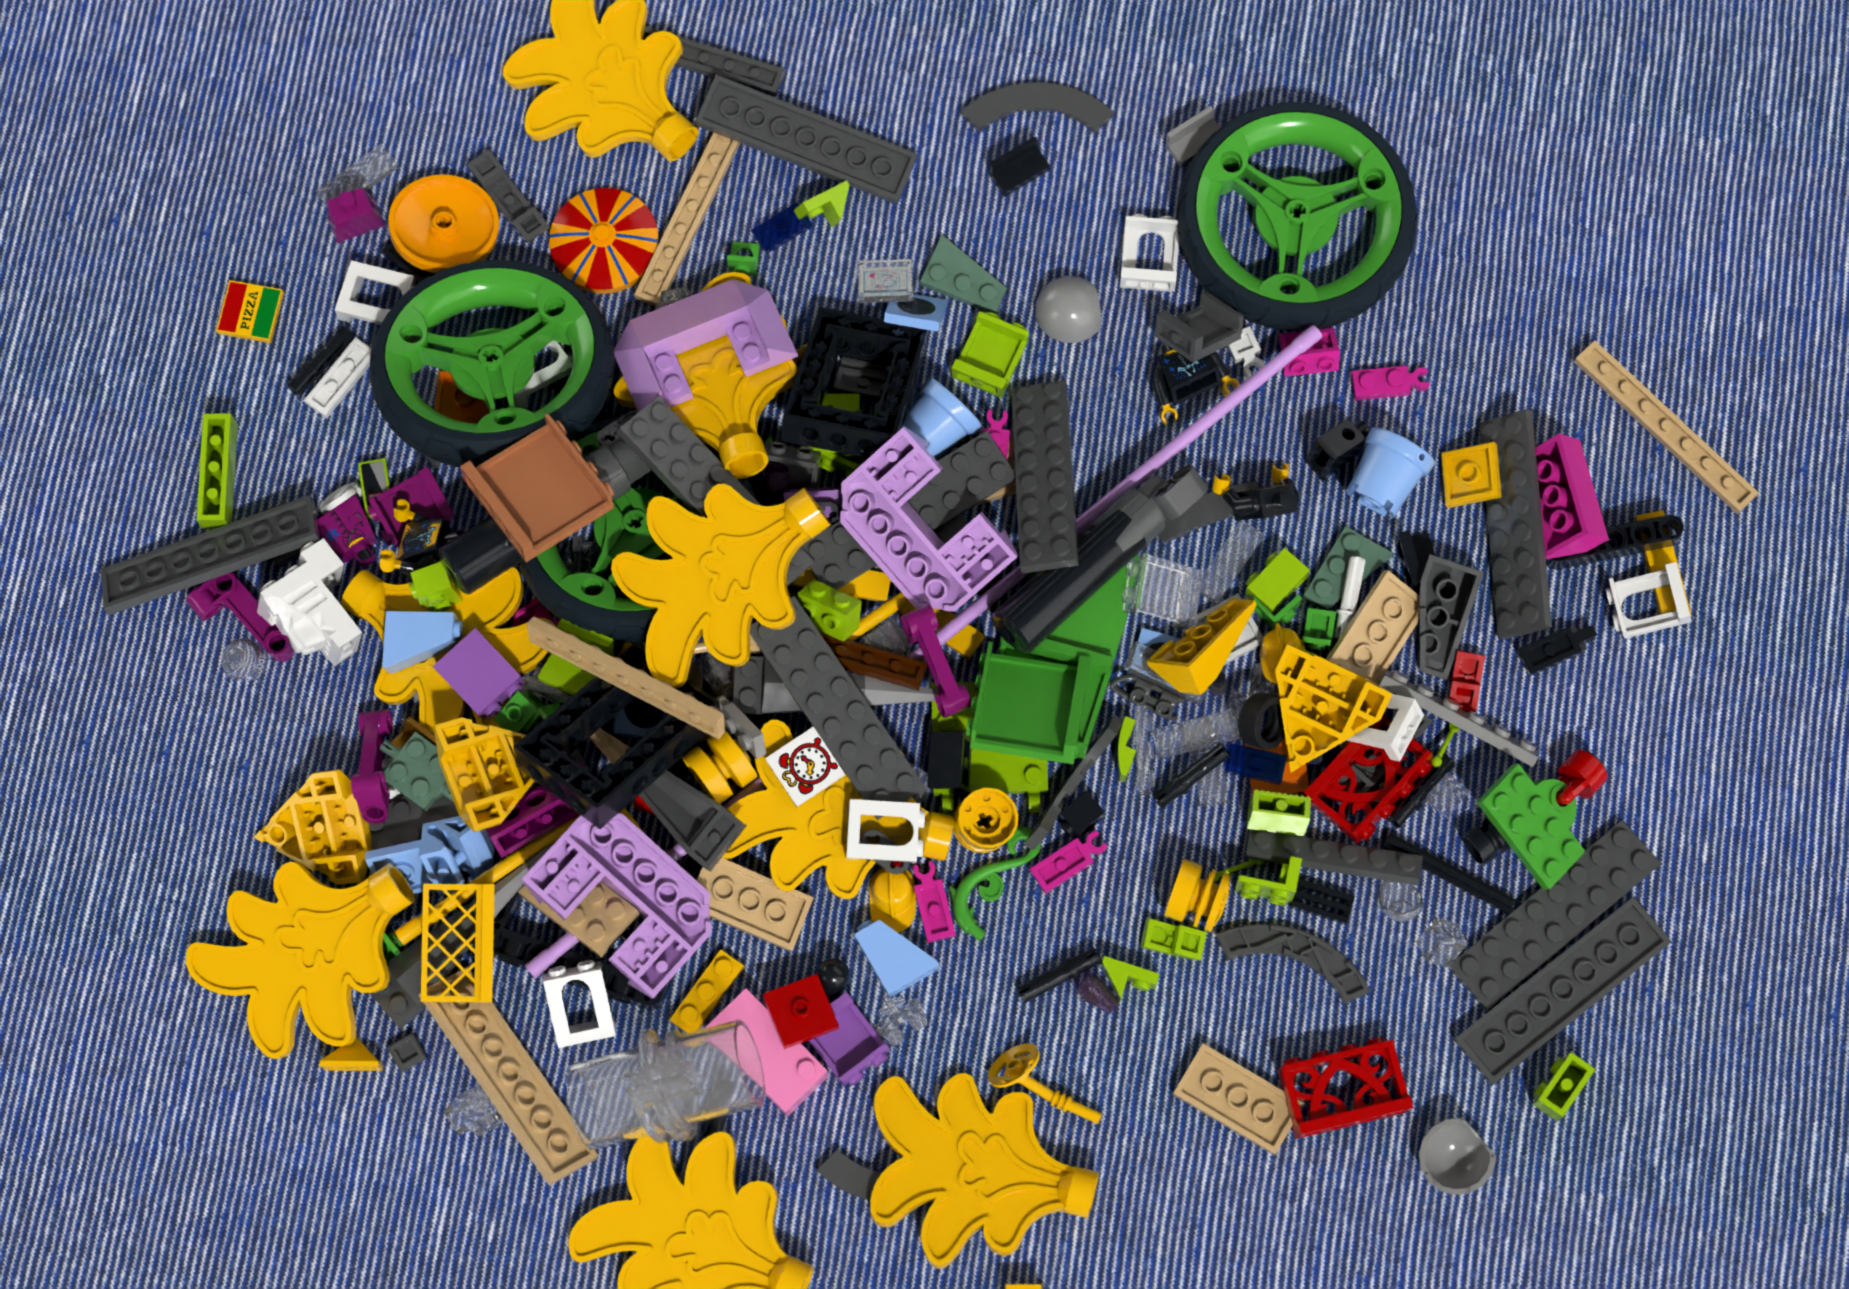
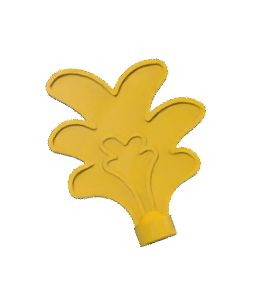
M552 0L550 19L555 38L535 40L519 48L504 65L503 77L510 87L519 90L541 85H553L538 95L527 110L525 131L530 139L542 141L566 130L578 127L576 134L577 142L581 150L588 157L602 156L623 143L644 142L652 145L663 157L673 162L684 156L694 145L698 137V129L672 107L667 96L668 77L683 53L680 39L671 32L659 31L643 40L648 16V7L644 0H617L605 11L600 24L596 13V0Z
M724 273L711 280L700 292L732 279L751 285L752 283L750 277L744 273ZM780 315V317H781V319H782V321H783V323H784V325H785V328H786V330H787V325H786L785 319ZM727 335L677 354V360L690 387L693 399L670 407V409L702 443L713 447L719 452L724 469L729 470L736 479L748 478L761 472L767 466L769 459L762 438L758 435V421L765 406L775 396L793 386L798 372L793 360H788L746 377ZM622 376L614 387L616 401L622 407L636 408Z
M717 484L707 493L704 501V510L708 518L695 515L677 502L663 496H656L649 502L646 520L650 535L657 545L674 559L654 560L631 552H622L612 560L611 571L615 582L626 596L642 606L658 609L649 626L645 645L647 666L655 679L667 682L673 688L682 687L686 683L693 653L702 634L708 651L716 659L729 666L740 667L745 665L750 658V628L753 618L764 627L772 630H782L795 621L796 612L787 590L789 564L794 554L804 543L831 526L824 512L805 488H802L782 504L761 506L746 500L731 486Z
M514 567L470 595L463 593L459 589L463 601L451 605V608L445 611L454 612L459 621L463 623L462 638H458V643L476 628L520 676L539 667L551 655L549 651L529 641L527 623L512 628L499 629L515 614L523 598L524 586L522 576ZM366 569L360 571L351 580L341 599V606L361 620L364 619L377 630L383 646L386 611L430 612L425 605L420 606L418 599H414L409 583L400 585L388 584ZM538 618L542 621H548L552 623L550 620L546 618ZM450 650L396 673H388L382 667L374 686L375 695L382 702L390 705L403 704L418 692L419 724L434 736V725L463 717L466 708V702L433 668ZM508 698L503 704L500 705L501 710L508 703L510 698ZM472 709L477 724L502 728L494 720L496 715L482 720Z
M770 720L760 730L763 733L766 754L758 759L754 757L757 774L766 790L747 795L728 808L730 812L747 826L722 858L732 859L757 844L781 838L774 847L769 861L772 881L779 890L783 892L793 891L814 870L824 866L826 867L825 883L828 890L834 896L844 900L854 898L858 894L868 871L875 864L873 860L869 859L846 860L850 799L862 800V798L845 775L796 807L765 761L766 757L794 740L789 727L784 722ZM913 797L905 801L907 803H917ZM920 806V810L925 811L924 828H919L918 839L923 840L922 857L945 861L951 841L954 816L933 811L928 812ZM861 815L859 844L862 835L870 830L882 832L898 846L909 843L913 838V826L906 818L883 816L876 820L873 815ZM877 836L872 839L867 837L866 841L868 844L878 845L879 838Z
M287 862L279 868L274 877L273 889L278 899L277 903L268 901L248 891L233 892L228 899L227 919L233 932L241 940L247 942L248 945L229 947L195 942L186 951L188 972L198 984L212 992L223 995H250L247 1007V1022L251 1037L261 1052L273 1059H282L292 1052L295 1044L296 1019L300 1007H302L305 1021L310 1030L321 1041L338 1047L348 1046L354 1042L356 1038V1020L352 1006V988L361 993H377L387 987L390 981V972L383 953V935L390 919L415 902V895L404 875L390 863L356 886L336 889L317 880L303 864Z
M959 1073L951 1077L939 1093L937 1100L938 1120L920 1104L903 1078L892 1076L879 1086L874 1099L876 1121L886 1142L902 1158L889 1165L877 1179L870 1200L871 1217L876 1225L891 1227L900 1222L914 1209L933 1202L925 1216L921 1229L922 1248L928 1262L933 1267L942 1269L951 1264L960 1254L967 1241L982 1228L986 1245L992 1252L1001 1256H1008L1018 1249L1031 1225L1047 1214L1065 1212L1089 1218L1099 1172L1060 1163L1043 1150L1034 1133L1033 1101L1028 1094L1012 1092L1004 1095L997 1102L994 1112L989 1114L981 1100L974 1078L967 1073Z
M654 1130L643 1133L634 1144L627 1162V1184L632 1200L609 1202L592 1209L577 1221L570 1232L568 1241L572 1259L580 1263L589 1262L613 1253L636 1251L622 1266L618 1276L617 1289H807L814 1272L813 1265L793 1256L790 1257L777 1240L774 1222L778 1204V1192L775 1186L764 1181H753L744 1185L739 1192L737 1191L735 1182L736 1144L733 1136L726 1132H717L709 1135L695 1147L687 1164L684 1183L676 1172L668 1138L663 1133Z

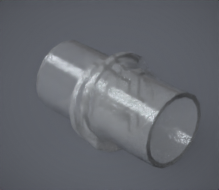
M735 1020L683 1035L678 1029L666 1032L664 1040L661 1039L655 1029H644L639 1037L638 1047L571 1064L567 1070L566 1077L570 1113L577 1133L589 1150H597L650 1136L655 1142L662 1144L670 1142L673 1138L677 1142L693 1140L698 1132L700 1122L762 1107L765 1101V1081L761 1059L749 1028L741 1020Z

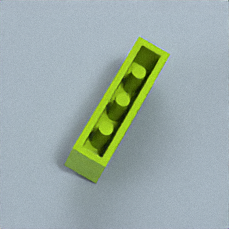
M231 413L203 414L196 519L203 530H212L232 523L238 424Z

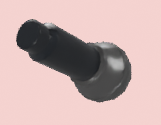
M1220 672L1217 679L1208 687L1213 694L1221 695L1227 690L1228 682L1225 674Z

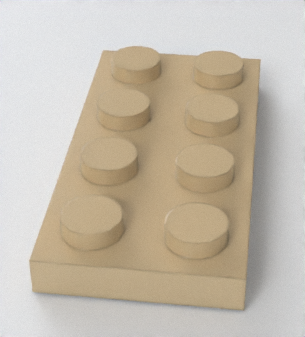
M1389 570L1383 571L1326 659L1379 684L1420 620V595Z
M724 858L719 860L711 872L701 866L696 881L709 891L710 918L789 952L793 951L814 897L795 889L790 892H783L775 886L772 879Z
M601 882L594 887L565 920L544 902L539 904L525 885L518 891L522 898L601 958L640 915L634 906Z
M1202 1043L1173 1093L1177 1098L1274 1156L1293 1125L1283 1090ZM1298 1100L1300 1110H1302L1305 1103Z

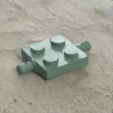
M414 732L407 743L400 749L388 740L383 742L388 748L381 745L380 750L392 758L391 763L383 772L387 784L426 812L435 800L443 795L454 802L440 767L437 747L417 732Z

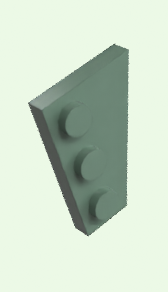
M941 235L921 278L920 286L985 312L997 314L1007 293V288L951 241Z
M1345 526L1303 595V599L1322 610H1331L1342 599L1350 557L1358 556L1365 559L1363 582L1384 563L1392 559L1394 553Z

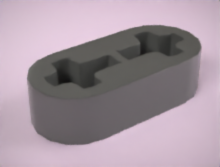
M878 830L867 831L860 839V844H868L866 841L867 837L872 839L877 836L879 838L878 845L898 846ZM873 860L886 872L893 875L903 873L909 865V862L900 861L903 864L902 868L898 866L891 868L889 866L891 861Z

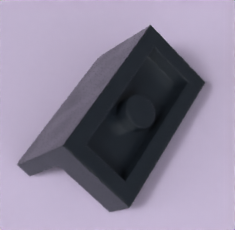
M1036 137L1029 139L990 162L989 176L1003 197L1050 171V165L1038 149L1039 141Z
M1409 530L1399 532L1395 543L1407 585L1413 591L1419 592L1420 579L1429 554L1435 556L1428 533L1411 536Z
M964 731L932 732L930 734L927 786L930 789H952L957 794H969L972 748H970L971 737L966 736Z

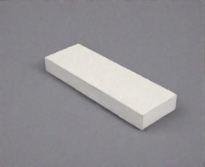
M355 337L307 395L304 402L322 416L328 418L370 367L372 348Z

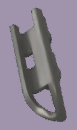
M1122 675L1110 683V689L1121 697L1169 721L1176 722L1178 716L1173 714L1177 702L1182 704L1185 702V698L1135 675ZM1127 680L1136 682L1131 694L1116 685ZM1151 690L1161 693V698L1158 699L1150 695Z

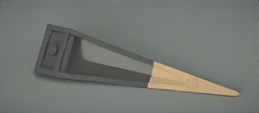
M601 728L590 737L612 764L620 759L629 747ZM669 771L662 774L639 795L684 851L710 872L747 826L730 812L728 808Z

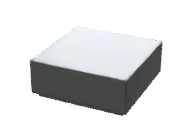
M413 1032L387 1047L402 1074L428 1059Z

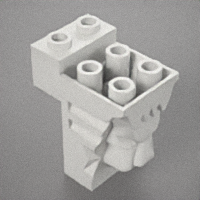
M323 538L317 543L311 541L301 549L298 565L288 569L284 574L285 577L277 582L271 580L261 588L257 613L271 626L276 624L281 634L288 637L295 653L308 655L321 649L325 658H328L333 666H336L357 652L362 631L330 592L331 589L339 585L344 564Z

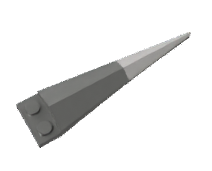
M750 656L745 665L734 667L732 702L745 715L761 716L802 712L765 657ZM847 672L869 706L935 701V694L939 693L938 689L920 686L919 691L868 676Z
M553 845L545 848L495 884L494 918L524 885L521 879ZM476 899L463 908L468 911L476 903ZM475 908L469 914L476 920ZM459 910L449 917L447 921L453 925L464 913ZM466 916L454 929L467 941L475 933V924ZM442 922L429 933L438 940L449 927ZM453 931L439 942L450 955L463 944L462 940ZM428 937L429 948L434 944V942ZM475 937L469 942L471 946L475 942ZM422 938L387 962L390 972V981L387 987L377 993H370L400 1029L426 1007L418 996L421 992ZM437 945L428 953V962L436 970L449 958ZM465 946L454 959L459 963L469 948ZM451 960L439 973L444 979L447 978L456 964ZM427 966L428 978L433 973V971ZM435 975L427 983V987L441 981V979Z

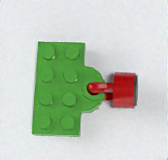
M1575 750L1558 768L1559 777L1557 779L1536 780L1533 783L1520 764H1512L1476 801L1543 890H1550L1585 852L1584 848L1569 830L1576 817V797L1591 798L1608 779L1604 764L1595 755L1585 750Z

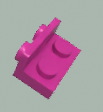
M1334 328L1319 329L1322 338L1307 351L1301 353L1283 368L1284 376L1339 370L1340 350ZM1303 331L1279 334L1281 351L1290 345Z

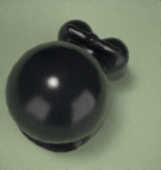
M836 958L823 961L815 973L818 975L827 997L840 995L848 984L850 977L848 966Z

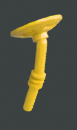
M1025 1043L1017 1045L1004 1052L992 1064L988 1072V1080L992 1086L1003 1088L1020 1083L1050 1102V1106L1054 1107L1056 1105L1058 1110L1062 1108L1063 1112L1070 1111L1091 1122L1099 1123L1102 1113L1072 1100L1070 1095L1066 1097L1065 1093L1060 1094L1059 1090L1054 1092L1029 1076V1073L1034 1069L1040 1058V1051L1034 1044ZM1006 1065L1004 1076L998 1077L1000 1071Z

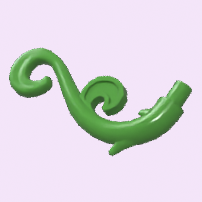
M1017 827L1013 837L1007 841V849L1011 855L1017 853L1015 844L1018 841H1026L1032 830L1031 828ZM1041 843L1035 850H1029L1025 856L986 864L975 869L960 882L957 889L949 886L953 916L956 923L966 934L970 933L978 941H981L986 935V932L977 925L978 921L973 917L974 908L968 909V898L974 886L981 881H988V887H983L982 885L978 887L980 897L986 902L998 900L1003 894L1004 883L997 873L1022 866L1033 860L1040 852Z

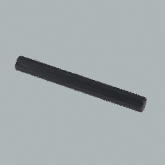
M1392 833L1387 836L1383 844L1384 849L1389 851L1423 856L1422 869L1506 914H1510L1516 905L1517 900Z

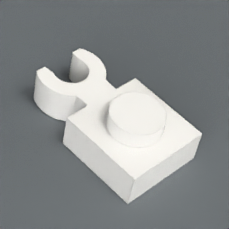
M1251 327L1243 328L1241 339L1228 345L1227 348L1235 364L1243 361V374L1248 379L1251 376L1249 367L1256 366L1260 369L1264 366V362L1256 357V355L1261 353V348Z

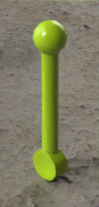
M1449 723V732L1437 755L1433 756L1431 760L1434 767H1439L1442 764L1441 758L1454 733L1460 730L1459 727Z
M1252 859L1216 872L1213 883H1216L1220 877H1223L1224 873L1231 874L1255 864L1262 865L1265 861Z

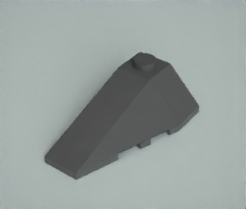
M1429 554L1420 579L1419 671L1447 680L1484 574L1483 571Z

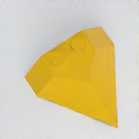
M1287 644L1275 669L1289 755L1290 772L1295 771L1381 720L1393 693L1368 678L1317 654Z
M463 717L434 725L439 764L459 816L473 832L502 824L534 783L532 778L516 767L513 746L526 735L492 725L487 727L476 724L472 720Z
M340 769L312 773L306 780L307 782L285 802L269 820L270 822L253 837L262 843L266 841L277 847L276 851L303 864L306 868L312 871L318 870L329 877L328 880L337 885L365 881L368 869L365 854L366 851L372 850L369 823L362 818L358 803L352 793L351 780Z

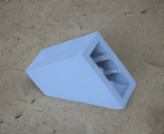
M386 611L382 667L388 673H396L451 650L458 644V638H462V621H459L454 612Z
M868 920L856 928L858 932L854 934V938L889 998L939 970L940 965L936 959L881 920L874 923L872 920Z

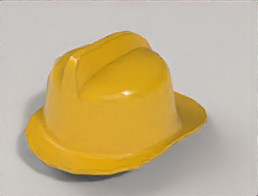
M1279 623L1275 624V629L1266 633L1260 648L1263 674L1267 680L1277 685L1275 669L1287 644L1305 650V645L1297 633L1292 629L1282 628Z
M881 868L871 878L869 887L872 921L881 920L898 933L903 932L911 925L916 912L915 882L908 870L901 874L893 875Z

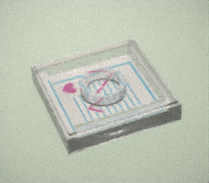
M913 259L858 261V303L914 301Z

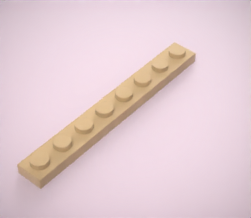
M713 132L634 294L635 299L661 308L740 145L739 142Z
M1593 341L1575 359L1574 363L1737 515L1759 494L1753 486L1599 343Z
M533 616L527 623L529 641L718 740L725 733L724 714L716 707H709L697 701L694 696L674 689L669 683L661 682L649 676L644 670H637L629 666L622 659L602 652L597 646L589 645L579 640L572 633L561 631L548 621H542Z

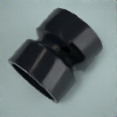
M1489 818L1482 821L1481 828L1475 826L1461 836L1466 849L1481 866L1495 859L1497 851L1504 853L1511 848Z

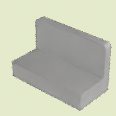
M1209 106L1167 133L1165 147L1180 167L1192 161L1202 144L1215 131L1220 130V126L1213 119L1214 109L1212 106Z

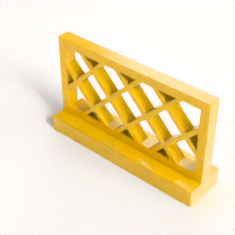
M423 884L421 1002H492L495 884ZM429 890H442L450 899L437 911L429 903ZM447 890L459 891L454 896H452ZM463 890H476V903L466 911L455 898ZM452 901L464 913L453 925L440 914ZM430 908L435 914L428 920ZM475 908L476 920L469 914ZM436 916L449 927L438 940L428 932V924ZM466 916L475 924V933L467 941L454 929ZM451 931L463 942L452 955L439 943ZM428 937L434 942V944L429 948ZM474 937L475 949L469 944ZM436 945L449 957L437 970L428 962V953ZM465 946L475 954V962L466 970L454 959ZM452 960L463 973L450 985L439 971ZM427 966L433 971V973L428 978ZM475 966L473 978L468 972ZM437 975L448 988L440 996H427V983ZM466 975L474 983V996H461L453 987ZM452 990L457 996L444 995Z

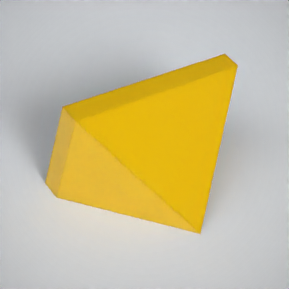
M357 1037L351 1045L341 1046L320 1060V1067L325 1071H383L381 1062Z

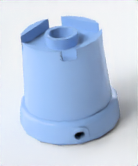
M929 377L920 388V396L909 408L903 427L905 426L930 443L925 448L938 461L966 436H974L982 428V424L954 394L937 380Z
M1372 427L1365 440L1366 449L1346 489V493L1352 497L1355 491L1361 495L1357 501L1358 503L1383 516H1386L1388 510H1390L1391 518H1395L1420 478L1425 477L1431 471L1435 461L1428 452L1405 437L1383 428Z

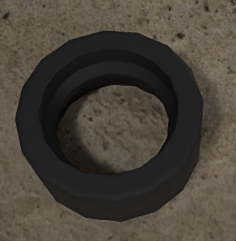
M1255 693L1247 699L1240 712L1238 722L1239 734L1243 742L1261 749H1273L1285 738L1279 696ZM1268 708V721L1264 731L1261 733V719Z

